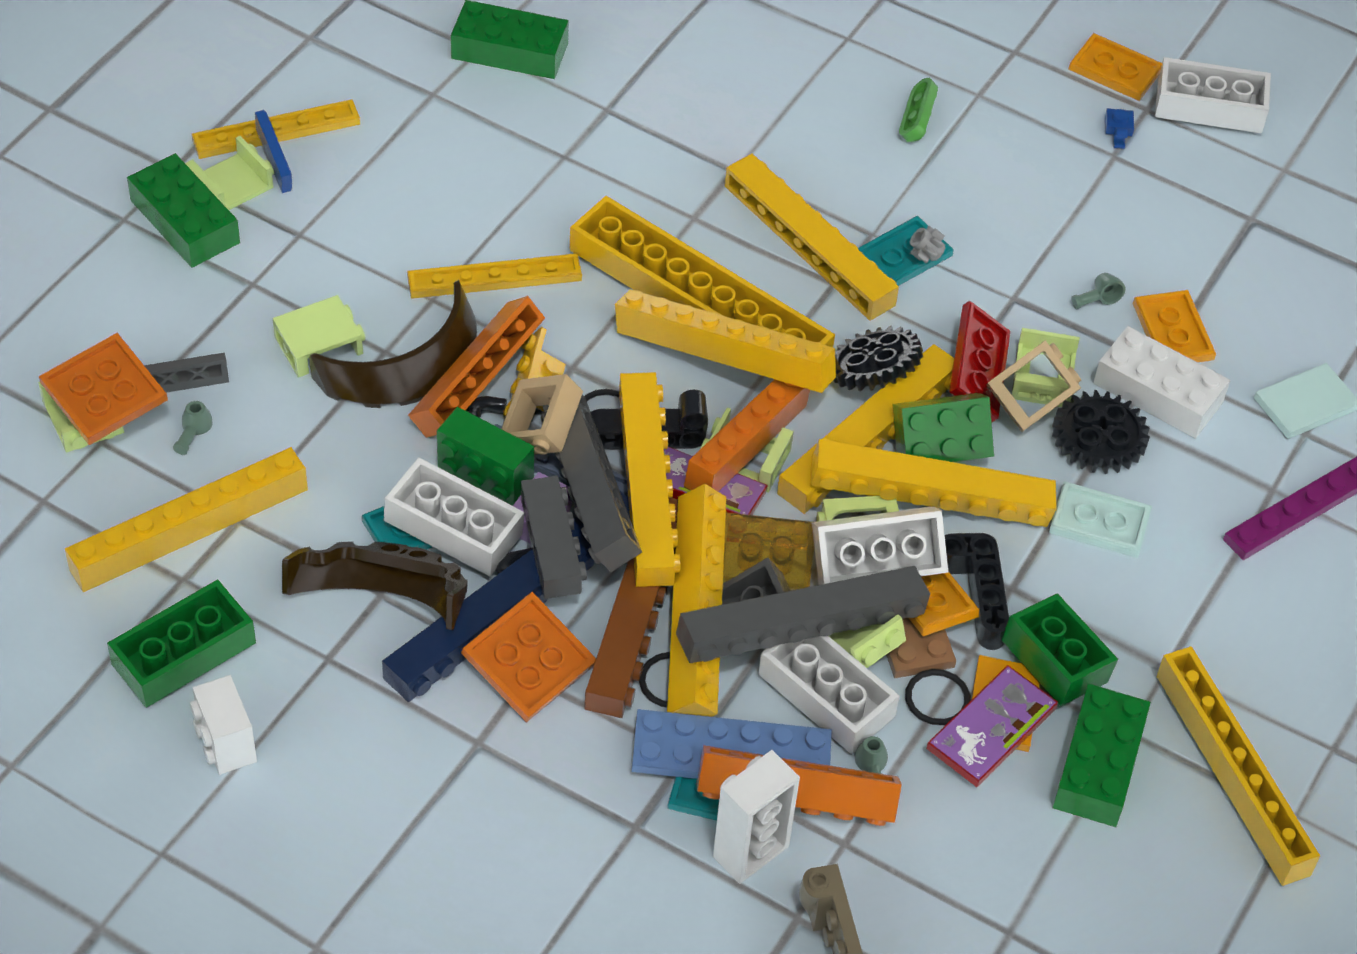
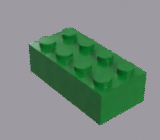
M465 0L451 33V59L555 79L568 46L569 20Z
M176 153L127 177L131 202L191 268L240 244L238 220Z
M217 579L107 642L112 666L147 708L256 644L253 620Z
M1088 683L1053 809L1117 827L1149 712L1150 701Z

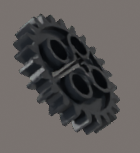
M889 326L885 331L878 327L875 332H871L869 329L866 330L865 335L857 333L855 334V339H845L846 345H837L838 351H835L836 378L833 381L834 383H839L841 388L847 386L848 390H852L857 386L858 391H862L865 387H869L870 391H872L876 385L885 388L887 382L896 384V378H907L906 372H914V366L921 364L920 359L923 358V349L920 339H918L916 333L912 334L910 329L903 331V327H899L895 331H893L892 326Z
M1094 390L1093 396L1090 397L1083 391L1081 399L1076 395H1072L1070 402L1065 400L1062 408L1057 409L1052 425L1054 428L1052 437L1056 438L1055 446L1062 447V456L1071 455L1070 463H1074L1077 460L1081 462L1080 469L1090 465L1092 473H1095L1098 467H1102L1103 472L1107 474L1109 467H1112L1119 473L1121 465L1130 469L1132 462L1138 463L1140 456H1144L1150 439L1148 435L1150 426L1145 425L1147 418L1144 416L1139 417L1140 408L1130 409L1132 401L1120 402L1121 395L1112 399L1110 398L1109 391L1103 397L1099 395L1097 390Z

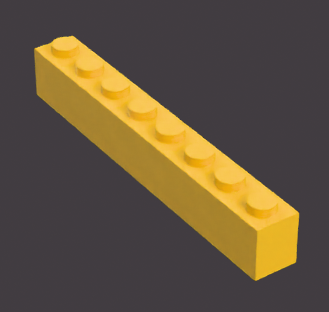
M751 153L726 167L725 187L868 320L871 321L896 306L899 290L896 282L883 273L875 262L869 260L861 253L855 244L850 243L836 227L828 223L820 212L807 204L803 197L795 193L781 177L774 174L766 163L760 161Z
M630 289L615 303L617 333L822 393L836 378L835 348L819 342L809 341L791 334L774 331L767 327L746 323L739 319L725 317L715 312H708L690 305L645 294L638 290Z
M933 344L923 352V358L920 359L921 364L914 366L915 371L906 372L907 378H896V384L888 382L885 388H881L822 439L882 450L890 439H896L892 404L940 398L947 390L950 391L954 357ZM817 444L779 475L777 494L803 514L813 506L818 507L826 495L832 491L811 486L812 456Z
M656 372L620 373L619 400L629 514L642 553L633 558L636 587L674 586L675 573H680V554H674L673 548L678 547L677 528H671V522H675V504H669V498L673 497L672 479L666 478V473H670V455H664V449H668L667 431H662L661 426L666 424L665 408L659 407V402H663V385L657 384Z
M825 439L818 440L812 456L811 486L827 490L844 491L855 495L880 496L885 500L897 499V501L914 505L934 506L947 511L952 510L975 516H986L1048 527L1056 511V480Z
M292 447L287 448L66 547L65 553L69 571L82 592H86L307 491L306 467Z
M706 484L678 497V547L675 549V554H680V573H675L673 587L667 712L713 717L718 714L720 657L706 662L689 663L676 635L680 613L722 605L726 496Z
M1190 646L1163 655L1156 677L1279 882L1284 886L1310 877L1320 858V854L1193 647Z

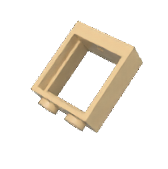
M1046 340L986 385L1021 432L1025 431L1081 389L1078 384L1081 381L1079 375L1072 367L1068 369L1060 360L1063 358L1061 351L1054 343L1049 345ZM1043 352L1069 388L1028 417L1002 382Z
M567 374L519 380L502 430L533 445L534 454L545 455L547 453L562 452L583 390ZM549 405L541 429L528 430L536 407Z

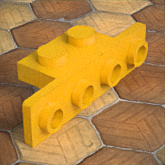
M540 327L534 334H531L522 345V348L525 349L524 354L516 366L518 376L510 388L512 397L504 410V416L508 413L519 380L562 375L564 373L566 364L542 351L547 331L543 327ZM543 406L536 407L541 411H544Z

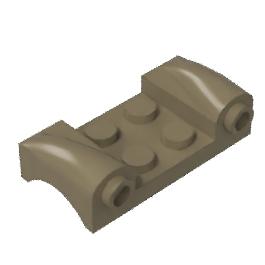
M838 864L808 869L804 873L799 887V899L810 917L813 931L823 930L825 945L832 948L833 954H863Z

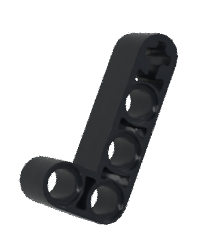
M687 390L679 397L678 409H665L666 424L661 426L662 431H667L668 447L673 449L698 448L702 446L707 434L708 414L706 395L700 390ZM596 409L591 411L590 413L604 449H624L620 409Z
M986 533L946 534L944 536L948 571L950 574H968L971 600L979 608V617L974 619L978 642L988 650H997L1004 645L1002 638L1009 620L997 541L993 536Z

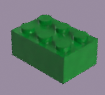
M974 393L892 404L898 453L949 462L994 457L990 398L988 396Z
M458 406L437 429L438 468L513 506L521 496V481L534 478L533 445Z
M1058 593L1011 615L1002 638L1003 643L1060 706L1085 695L1088 683L1099 687L1108 683L1118 661V658Z

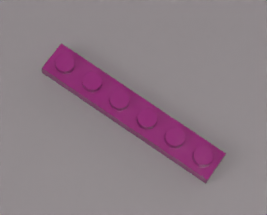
M1357 456L1225 533L1224 542L1244 561L1356 495Z

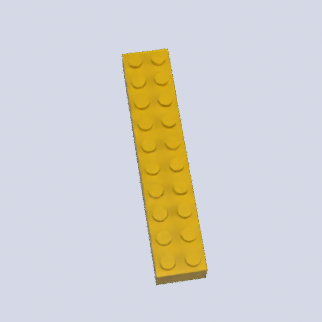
M608 196L603 197L570 227V251L578 253L579 257L633 290L662 297L680 304L690 305L708 312H715L719 315L739 319L760 327H767L771 330L791 334L809 341L819 342L826 346H834L835 334Z

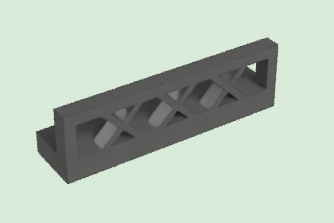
M225 353L144 365L166 393L229 382Z

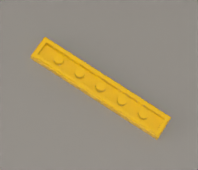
M353 99L269 117L278 142L360 125V117ZM255 120L191 133L199 159L237 151L236 137L241 136L248 144L251 143L254 147L263 146L256 131Z
M578 253L410 270L407 271L410 296L411 299L452 295L454 294L453 283L458 280L464 292L471 293L582 281V272Z

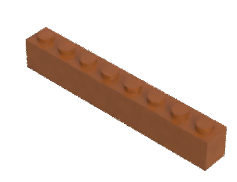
M669 498V504H675V522H671V528L676 529L678 499ZM634 559L627 562L585 692V710L623 718L626 706L632 707L636 691L632 686L634 680L640 681L644 665L640 660L642 655L647 656L649 653L652 637H649L648 634L650 629L656 630L659 619V612L656 609L658 604H664L667 587L665 586L636 587Z

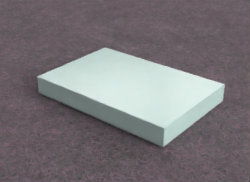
M1327 363L1256 391L1254 396L1256 402L1287 439L1357 411L1356 396Z
M1064 481L1049 533L1138 558L1152 506Z

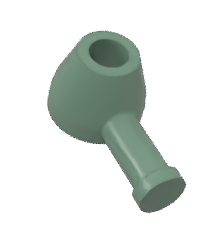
M1102 273L1095 279L1094 290L1080 295H1073L1071 300L1075 309H1079L1081 306L1100 300L1103 304L1110 305L1118 302L1124 296L1126 287L1119 278L1109 273Z
M191 401L185 407L182 415L184 431L173 446L174 451L178 454L186 455L194 436L204 434L212 427L211 413L202 402Z
M875 736L868 737L858 746L855 753V763L862 771L881 774V770L887 764V750L880 738Z

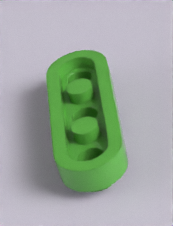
M931 78L922 79L911 90L899 128L900 135L907 142L918 141L926 133L927 124L938 91V86Z

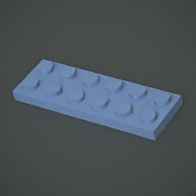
M637 709L632 772L696 779L698 778L703 745L762 755L773 750L780 758L830 765L832 729Z

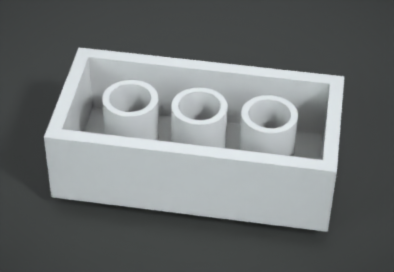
M1164 57L1157 84L1155 117L1262 133L1269 112L1271 73Z
M1127 326L1100 359L1093 384L1109 391L1115 396L1121 395V399L1126 402L1132 401V405L1196 439L1224 402L1230 379Z
M419 457L385 497V522L488 576L492 575L499 562L508 554L523 533L525 512Z
M934 506L812 522L819 585L910 566H916L920 576L948 573L942 510Z
M818 636L804 639L797 643L790 642L775 645L761 653L758 675L820 728L832 729L831 737L850 754L854 753L866 738L874 736L896 716L900 696L829 636Z
M773 750L763 757L757 756L752 759L744 771L737 776H729L720 787L713 858L739 884L787 849L790 844L800 776Z

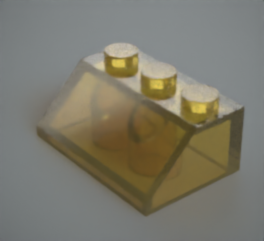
M726 512L723 584L764 559L769 558L783 573L791 591L810 587L814 552L811 521Z

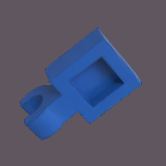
M1107 108L1105 114V134L1114 136V148L1125 149V138L1128 136L1132 137L1134 132V111Z

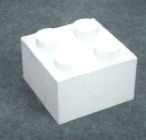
M231 675L192 687L194 701L189 703L194 717L193 725L198 738H202L205 744L203 750L208 764L215 763L217 771L221 775L256 763L257 757L252 725Z

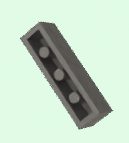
M558 476L521 481V503L525 512V520L544 599L581 594L582 581L587 580L584 561L579 562L577 557L581 553L578 536L573 537L571 530H574L572 512H566L565 506L568 505L566 487H560Z

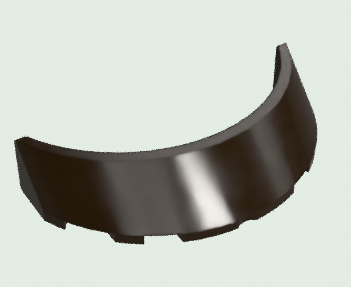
M458 280L453 283L454 304L448 319L441 329L421 346L400 356L370 362L343 361L313 353L309 355L312 379L328 397L339 401V398L362 403L368 408H381L380 404L399 403L400 406L421 401L477 337L475 315L460 281Z
M354 541L337 542L325 550H313L310 546L297 549L282 560V594L292 595L324 589H366L394 593L430 606L443 617L446 622V629L452 631L468 587V580L463 577L461 567L455 562L444 563L440 554L403 544L374 542L368 546H358L354 544Z

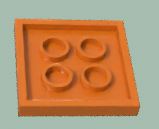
M118 332L39 376L41 385L88 445L93 444L168 401L167 393Z
M533 592L463 647L461 654L526 723L590 670L596 661L592 653Z

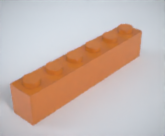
M529 296L507 302L408 414L409 418L426 438L437 435V429L457 406L466 410L545 319Z
M774 379L689 459L684 487L693 490L706 484L719 492L781 431L782 427L785 428L806 407L810 390Z
M703 745L697 778V791L703 792L704 797L720 799L722 783L729 776H737L744 771L752 759L757 756L763 757L764 755ZM781 758L800 776L795 807L801 808V812L810 815H820L821 811L834 813L833 816L842 820H853V816L866 818V822L879 826L886 825V822L895 823L902 786L898 776Z

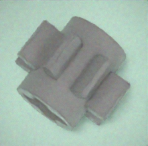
M928 226L927 229H918L910 240V244L914 247L911 254L925 263L929 259L931 261L937 260L945 250V244L941 241L945 235L931 226Z

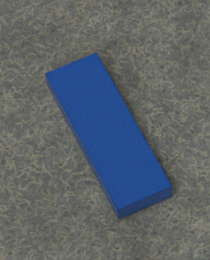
M265 110L255 112L256 131L267 158L273 167L281 192H289L292 189V173Z

